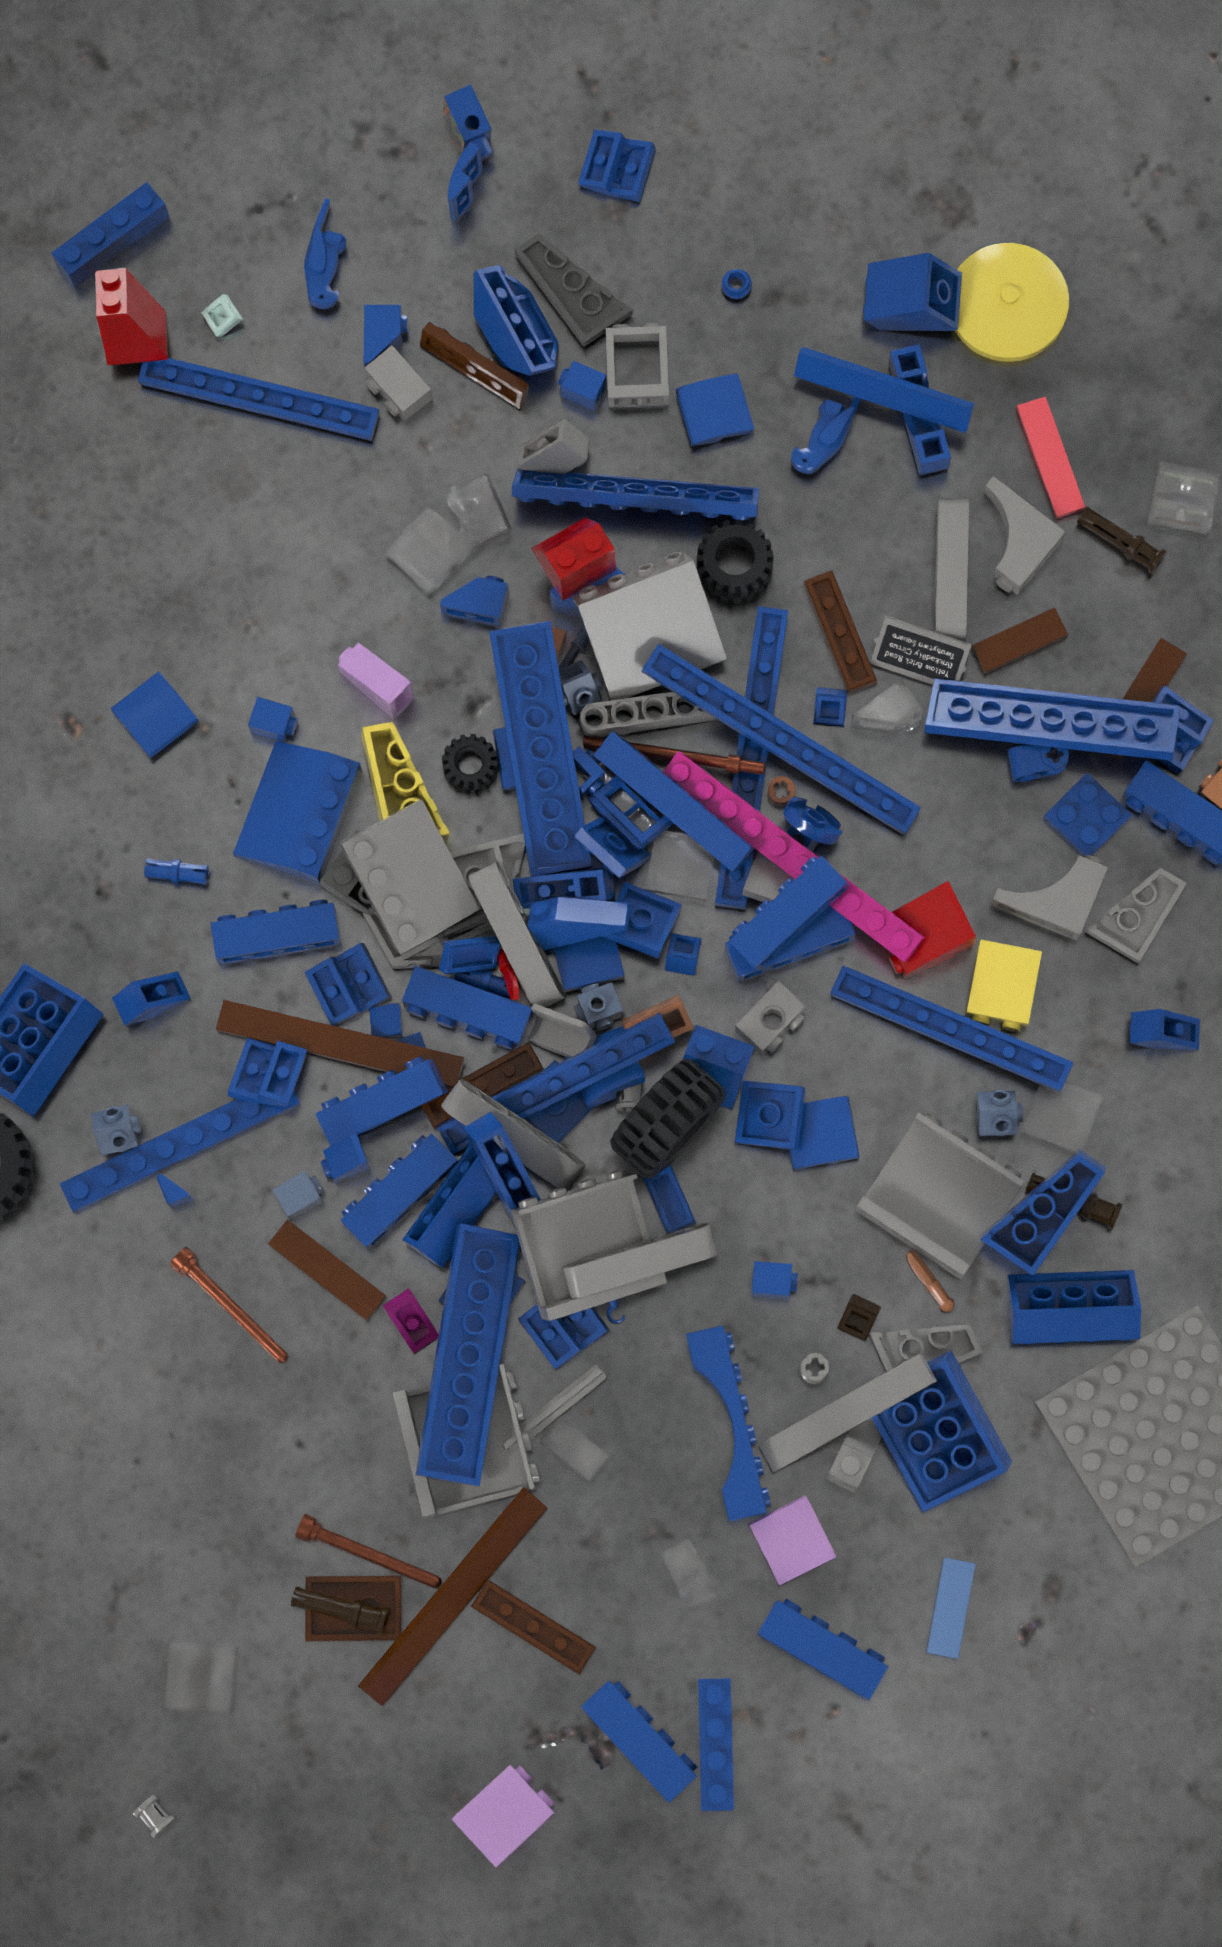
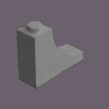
M993 476L985 486L984 495L999 511L1005 525L1007 538L1006 551L995 569L994 578L997 579L996 583L1004 591L1009 593L1013 591L1018 595L1061 544L1065 531Z
M1086 855L1084 858L1079 856L1071 870L1055 884L1039 891L1025 893L1010 892L998 888L991 906L1078 941L1108 867L1102 865L1103 861L1097 857Z
M872 1418L848 1432L826 1478L853 1493L856 1492L882 1438Z

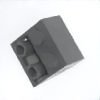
M342 850L320 880L319 885L344 903L372 916L375 910Z

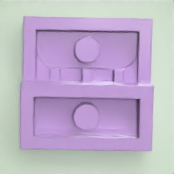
M806 1495L748 1523L779 1586L836 1558L832 1546Z

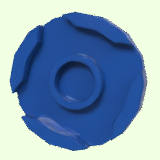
M794 797L789 800L783 812L786 820L791 824L787 832L794 838L798 834L801 835L804 839V846L811 851L814 850L818 842L830 845L837 842L842 834V830H838L841 824L830 812L819 805L815 809L806 806L805 804L808 800L804 798Z

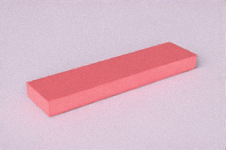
M1046 396L1017 405L1016 410L1055 519L1083 511L1085 505Z

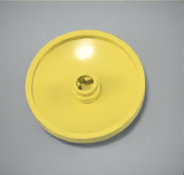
M1016 243L994 244L970 255L957 269L962 272L958 330H955L961 341L977 354L996 361H1021L1043 352L1060 335L1069 309L1068 287L1059 268L1040 251Z

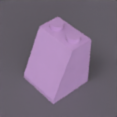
M509 1765L452 1818V1821L496 1868L506 1861L555 1813L551 1809L555 1804L553 1800L542 1789L537 1793L529 1785L533 1779L520 1765L516 1769Z

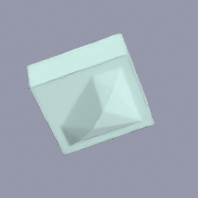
M222 294L201 312L216 337L224 336L243 320L228 295Z

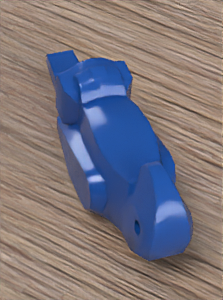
M327 198L324 200L315 222L304 260L308 300L312 306L320 309L331 308L338 301V291H332L329 285L337 270L338 255L346 249L347 241L343 234L329 230L322 233L330 207V200Z
M854 396L851 406L846 410L843 404L829 399L822 402L818 408L820 418L812 429L808 447L801 450L795 447L791 454L792 465L797 471L812 474L839 451L852 424L861 398Z

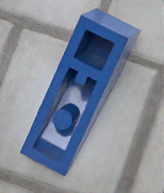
M605 867L513 879L514 891L523 909L530 908L532 903L556 897L600 901L615 898L613 874L608 872Z
M556 897L531 904L527 927L545 951L627 930L631 907L628 903Z

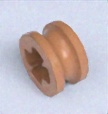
M778 776L771 780L768 786V798L774 805L786 806L789 800L794 798L795 785L791 779L785 776ZM781 784L786 785L789 795L787 797L782 795V798L776 797L774 787L778 785L780 788Z

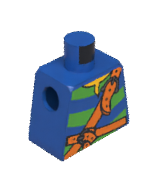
M467 85L444 96L443 113L462 150L464 151L471 141L480 148L481 160L493 155L494 152L488 142L491 139L492 129L472 85Z

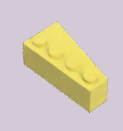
M388 722L362 727L360 738L379 821L422 799L444 842L447 843L450 833L443 823L433 799L430 798L419 772H417L410 759L411 756L394 723Z

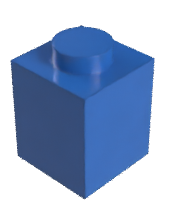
M573 360L569 369L564 368L558 381V385L561 386V397L595 411L607 386V376Z
M257 696L248 727L253 734L286 743L288 735L293 736L295 733L298 718L295 717L293 707Z
M754 1261L751 1296L789 1299L790 1291L796 1292L798 1273L792 1272V1264Z

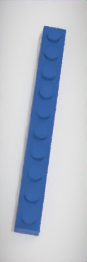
M758 606L745 698L774 715L788 610ZM739 734L736 755L742 756V759L765 762L767 764L768 750ZM740 771V774L733 775L731 790L759 812L765 773L761 775ZM754 849L736 872H731L721 863L715 906L746 910L747 896L742 895L752 867Z
M658 644L643 667L642 673L902 835L907 832L921 809L920 806L662 645Z

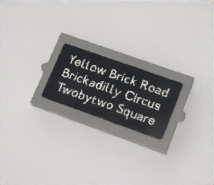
M885 616L880 634L874 639L876 646L870 664L932 685L934 678L960 681L962 673L967 670L965 664L972 644Z

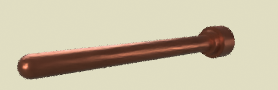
M187 1246L184 1247L171 1260L169 1265L177 1273L182 1272L184 1275H190L278 1362H285L288 1357L286 1351L197 1266L196 1255Z
M304 1514L295 1534V1537L305 1542L308 1539L311 1541L315 1539L433 1588H438L442 1583L441 1578L433 1573L320 1527L321 1523L316 1522L317 1518Z

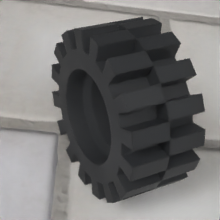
M471 733L470 737H466L463 734L460 735L458 740L452 739L451 745L445 747V754L442 755V767L447 781H450L452 787H458L459 791L464 793L465 790L475 793L476 789H480V791L485 790L487 784L491 785L493 783V778L498 773V759L493 745L490 742H486V738L482 736L478 738L476 734ZM466 753L479 755L482 759L480 770L474 774L463 773L458 767L461 756Z

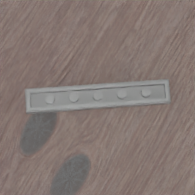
M919 1353L758 1445L773 1473L777 1472L932 1385L937 1380L923 1354Z

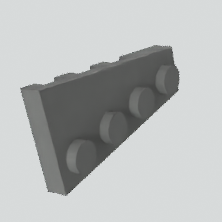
M538 233L514 249L516 257L583 347L604 334L606 328H612V326L619 324L633 314L632 308L620 302L605 286L602 287L590 277L589 273L572 263L568 256Z

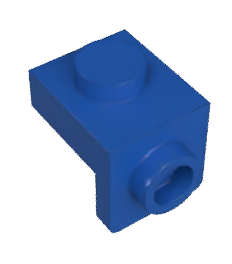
M578 746L573 751L575 766L588 778L579 787L580 796L585 799L589 794L593 796L597 790L605 785L603 782L605 780V771L599 766L601 761L594 756L591 750L588 749L585 752Z

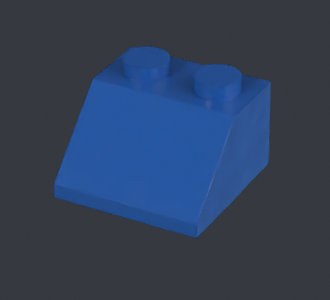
M695 1025L683 1059H690L696 1062L724 1088L726 1097L720 1106L733 1110L754 1054V1046Z

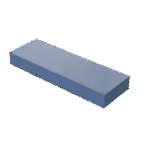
M943 1558L926 1653L953 1659L959 1658L975 1563Z

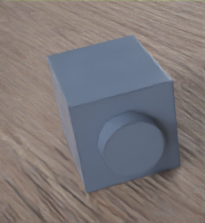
M305 1171L272 1189L290 1221L323 1202L319 1194L324 1192L319 1181L315 1175L309 1178Z

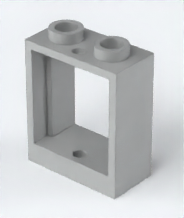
M646 323L642 327L617 324L612 326V328H606L609 408L669 405L666 326H660L657 323ZM659 341L661 384L615 386L614 343Z

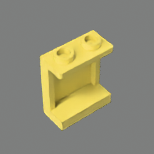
M980 940L965 1017L989 1026L990 1023L1001 1024L1002 1029L1011 1032H1020L1021 1029H1027L1042 951Z

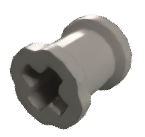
M644 1083L619 1091V1103L616 1105V1110L630 1112L641 1099V1085Z
M819 1353L807 1355L800 1367V1373L804 1381L815 1385L820 1384L826 1379L829 1372L828 1360ZM812 1361H817V1365L824 1369L819 1371L816 1377L812 1376L811 1371L806 1370V1367H810Z
M155 1795L145 1800L133 1812V1815L140 1817L152 1831L151 1836L153 1838L159 1836L175 1821V1817L173 1815L169 1816L156 1802L158 1798Z

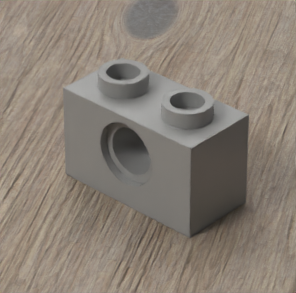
M778 981L735 1025V1031L746 1042L753 1045L754 1049L761 1056L767 1051L773 1053L784 1041L781 1036L789 1028L794 1031L805 1020L806 1017L802 1014L805 1012L806 1006ZM768 1014H776L781 1018L782 1022L779 1026L772 1028L765 1024L764 1018Z

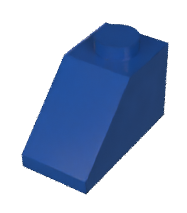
M364 305V367L390 346L397 349L402 344V333H408V316L402 315L401 305Z
M486 576V579L477 577L441 599V614L501 626L509 595L508 583H504L502 578L496 576Z
M178 971L133 981L112 997L124 1025L149 1020L191 999Z
M1163 1009L1131 1012V1044L1156 1049L1199 1050L1200 1019Z
M357 1133L351 1134L323 1150L326 1159L320 1162L326 1178L333 1177L336 1184L371 1172Z

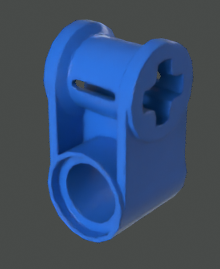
M1028 744L1016 746L1007 751L1014 782H1026L1040 777L1060 774L1066 769L1069 758L1068 749ZM1050 753H1055L1059 757L1058 763H1053L1052 758H1049Z

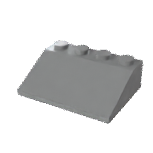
M422 799L339 842L398 954H402L427 941L480 909Z

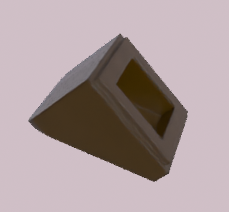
M852 1294L837 1328L866 1341L881 1306L856 1294Z

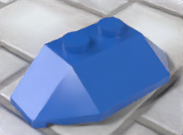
M500 265L476 270L473 273L474 317L501 366L526 375L553 370L556 364L558 340L531 291L517 279L505 273L506 270Z

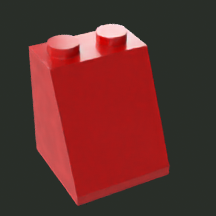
M126 268L95 271L96 317L107 365L168 360L167 322L164 308Z
M583 518L531 548L562 601L578 593L582 588L590 586L616 571L615 548L601 525L587 518Z
M949 881L892 911L893 914L925 937L907 962H903L893 953V956L889 958L895 973H901L904 980L973 948L976 935Z

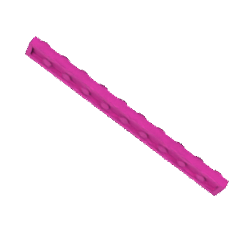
M678 751L663 772L751 846L794 879L803 873L801 867L814 856L817 859L819 858V856L682 752ZM840 873L851 886L830 906L900 960L907 962L925 937Z

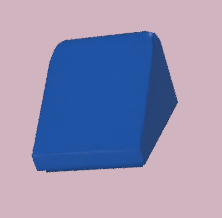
M818 687L816 689L813 723L844 726L847 690Z
M671 933L665 970L695 975L702 938Z
M400 1003L369 1008L371 1035L382 1038L403 1037Z
M163 1174L157 1175V1181L169 1207L175 1208L193 1200L188 1192Z

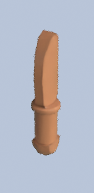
M915 1250L909 1251L907 1253L909 1265L926 1286V1290L930 1291L943 1311L951 1312L955 1306L953 1298L948 1296L939 1284L940 1281L936 1280Z

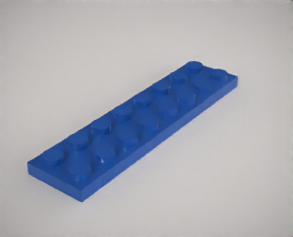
M517 468L512 484L511 497H519L518 499L523 502H535L537 499H546L556 505L567 504V501L579 502L584 507H596L598 504L610 505V508L616 510H625L629 506L640 507V510L644 512H657L659 509L671 510V513L677 515L701 512V515L714 518L719 517L720 514L732 515V518L737 520H748L750 517L757 516L759 488L574 472L558 474L526 471Z
M546 621L489 631L530 876L592 866L590 853L585 851L581 846V842L574 837L579 829L585 826L551 622Z
M934 678L925 723V733L1173 761L1181 706Z
M462 1223L457 1224L415 1474L417 1476L480 1486L518 1255L519 1238L517 1234Z

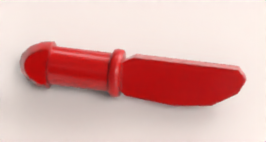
M500 945L498 955L499 970L503 973L510 999L519 1000V987L514 970Z

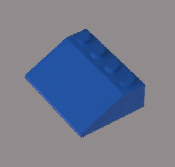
M275 741L233 855L320 884L363 772L360 763L330 752Z
M23 963L0 997V1097L34 1117L104 1014L84 997Z
M952 1350L927 1362L937 1382L872 1418L923 1512L1007 1472L1012 1463L1009 1454Z

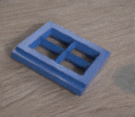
M617 775L588 799L589 803L637 851L641 848L643 849L674 824L665 815L660 818L646 804L647 800L640 798ZM620 788L636 801L624 813L608 798ZM639 807H642L656 821L644 832L628 817Z

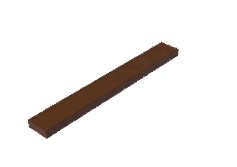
M223 1000L216 1026L218 1032L243 1038L248 1037L272 1045H276L277 1041L307 1049L309 1054L384 1072L394 1069L395 1074L406 1070L405 1063L422 1056L424 1061L432 1058L445 1086L454 1088L459 1081L465 1060L461 1056L228 1000Z
M523 1487L360 1682L358 1687L383 1706L547 1507Z

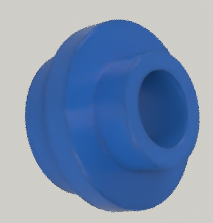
M733 269L723 276L722 290L728 297L741 299L749 294L752 281L747 272L741 269ZM738 281L742 284V287L734 289L731 284Z

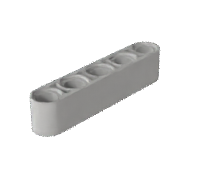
M938 498L934 632L966 642L969 499Z
M667 692L588 704L581 712L579 728L588 737L608 736L612 731L623 734L718 719L675 692ZM680 702H687L692 706L693 710L689 713H682L676 705ZM650 706H656L662 711V715L657 718L651 717L647 714L646 709ZM625 710L631 714L632 719L622 722L616 717V713ZM588 715H596L601 719L602 723L598 726H591L586 722L585 718Z
M496 861L470 874L469 880L530 1004L533 1005L535 1003L546 1008L564 999L565 993L544 950L528 929V917L499 862Z
M460 1079L441 1104L442 1108L449 1115L465 1126L491 1112L503 1125L522 1164L558 1189L566 1187L568 1191L586 1166L571 1151L465 1080Z
M702 1223L563 1266V1271L572 1299L712 1258L717 1255V1250L710 1224Z

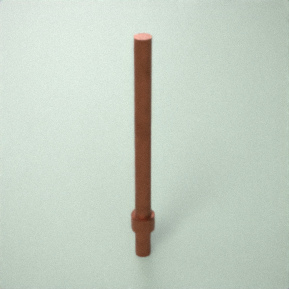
M585 735L583 747L598 750L606 738L588 737ZM629 742L645 757L671 761L675 754L680 751L698 765L726 769L727 773L740 774L741 771L764 775L766 769L765 762L745 760L739 755L729 754L728 757Z

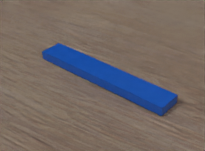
M802 347L798 354L795 377L966 433L969 428L975 403Z
M612 731L594 754L599 761L731 872H736L754 849L753 846L617 732Z

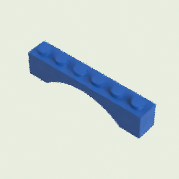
M724 1326L687 1333L686 1339L693 1368L704 1376L716 1389L727 1408L732 1423L734 1456L729 1476L722 1488L728 1522L732 1523L766 1515V1507L771 1506L767 1487L761 1488L758 1476L764 1475L760 1456H753L751 1445L757 1443L753 1425L746 1426L744 1413H749L746 1395H739L737 1382H742L739 1364H732L730 1351H735L731 1332L725 1333Z

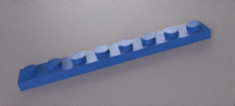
M172 358L143 362L138 377V383L141 385L372 441L380 414L377 408Z
M844 965L830 992L831 996L1060 1093L1074 1065L1072 1061Z
M659 1012L491 1098L524 1119L675 1042V1039ZM453 1117L438 1124L437 1129L450 1152L455 1154L467 1148L471 1142L463 1129L465 1125Z
M293 1091L288 1106L265 1105L240 1099L233 1100L138 1147L60 1183V1186L72 1212L76 1213L301 1104L295 1091Z

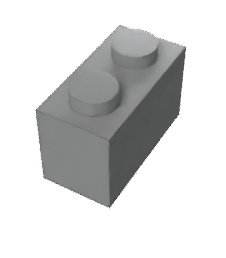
M390 346L364 367L367 378L364 380L366 385L375 395L380 393L385 398L384 405L394 417L399 414L406 421L433 399L429 386L393 346Z

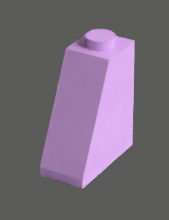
M359 642L354 648L348 647L338 659L340 661L338 663L340 673L393 720L414 699L411 682Z

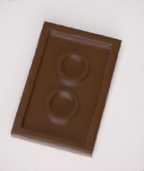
M401 1575L306 1576V1590L352 1603L355 1600H364L366 1605L379 1609L384 1607L390 1608L389 1620L383 1636L377 1635L375 1630L365 1627L351 1628L346 1620L305 1610L306 1642L395 1641L402 1633Z

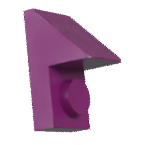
M409 1288L382 1305L413 1353H416L438 1338V1332Z

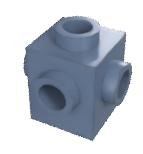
M583 660L559 669L565 706L568 705L573 715L582 712L583 708L588 704L601 702L598 691L602 690L600 681L596 673H590Z
M612 982L600 987L598 983L591 984L581 989L582 994L577 995L579 1004L575 1005L574 1009L578 1020L586 1022L591 1029L595 1027L597 1031L606 1029L614 1025L613 1020L624 1016L623 1008ZM595 1005L602 1006L600 1009L593 1008Z
M1015 1091L977 1092L979 1136L1017 1135V1122H1023L1022 1103H1017Z
M128 1104L111 1106L103 1111L91 1113L93 1132L101 1156L115 1152H125L130 1148L138 1147L136 1134L141 1133V1127L137 1114L131 1116Z

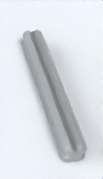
M594 1365L520 1424L521 1432H528L530 1440H532L603 1383L607 1378L605 1373L599 1366ZM516 1434L503 1444L502 1447L505 1450H508L518 1442ZM519 1447L509 1450L510 1454L515 1452Z

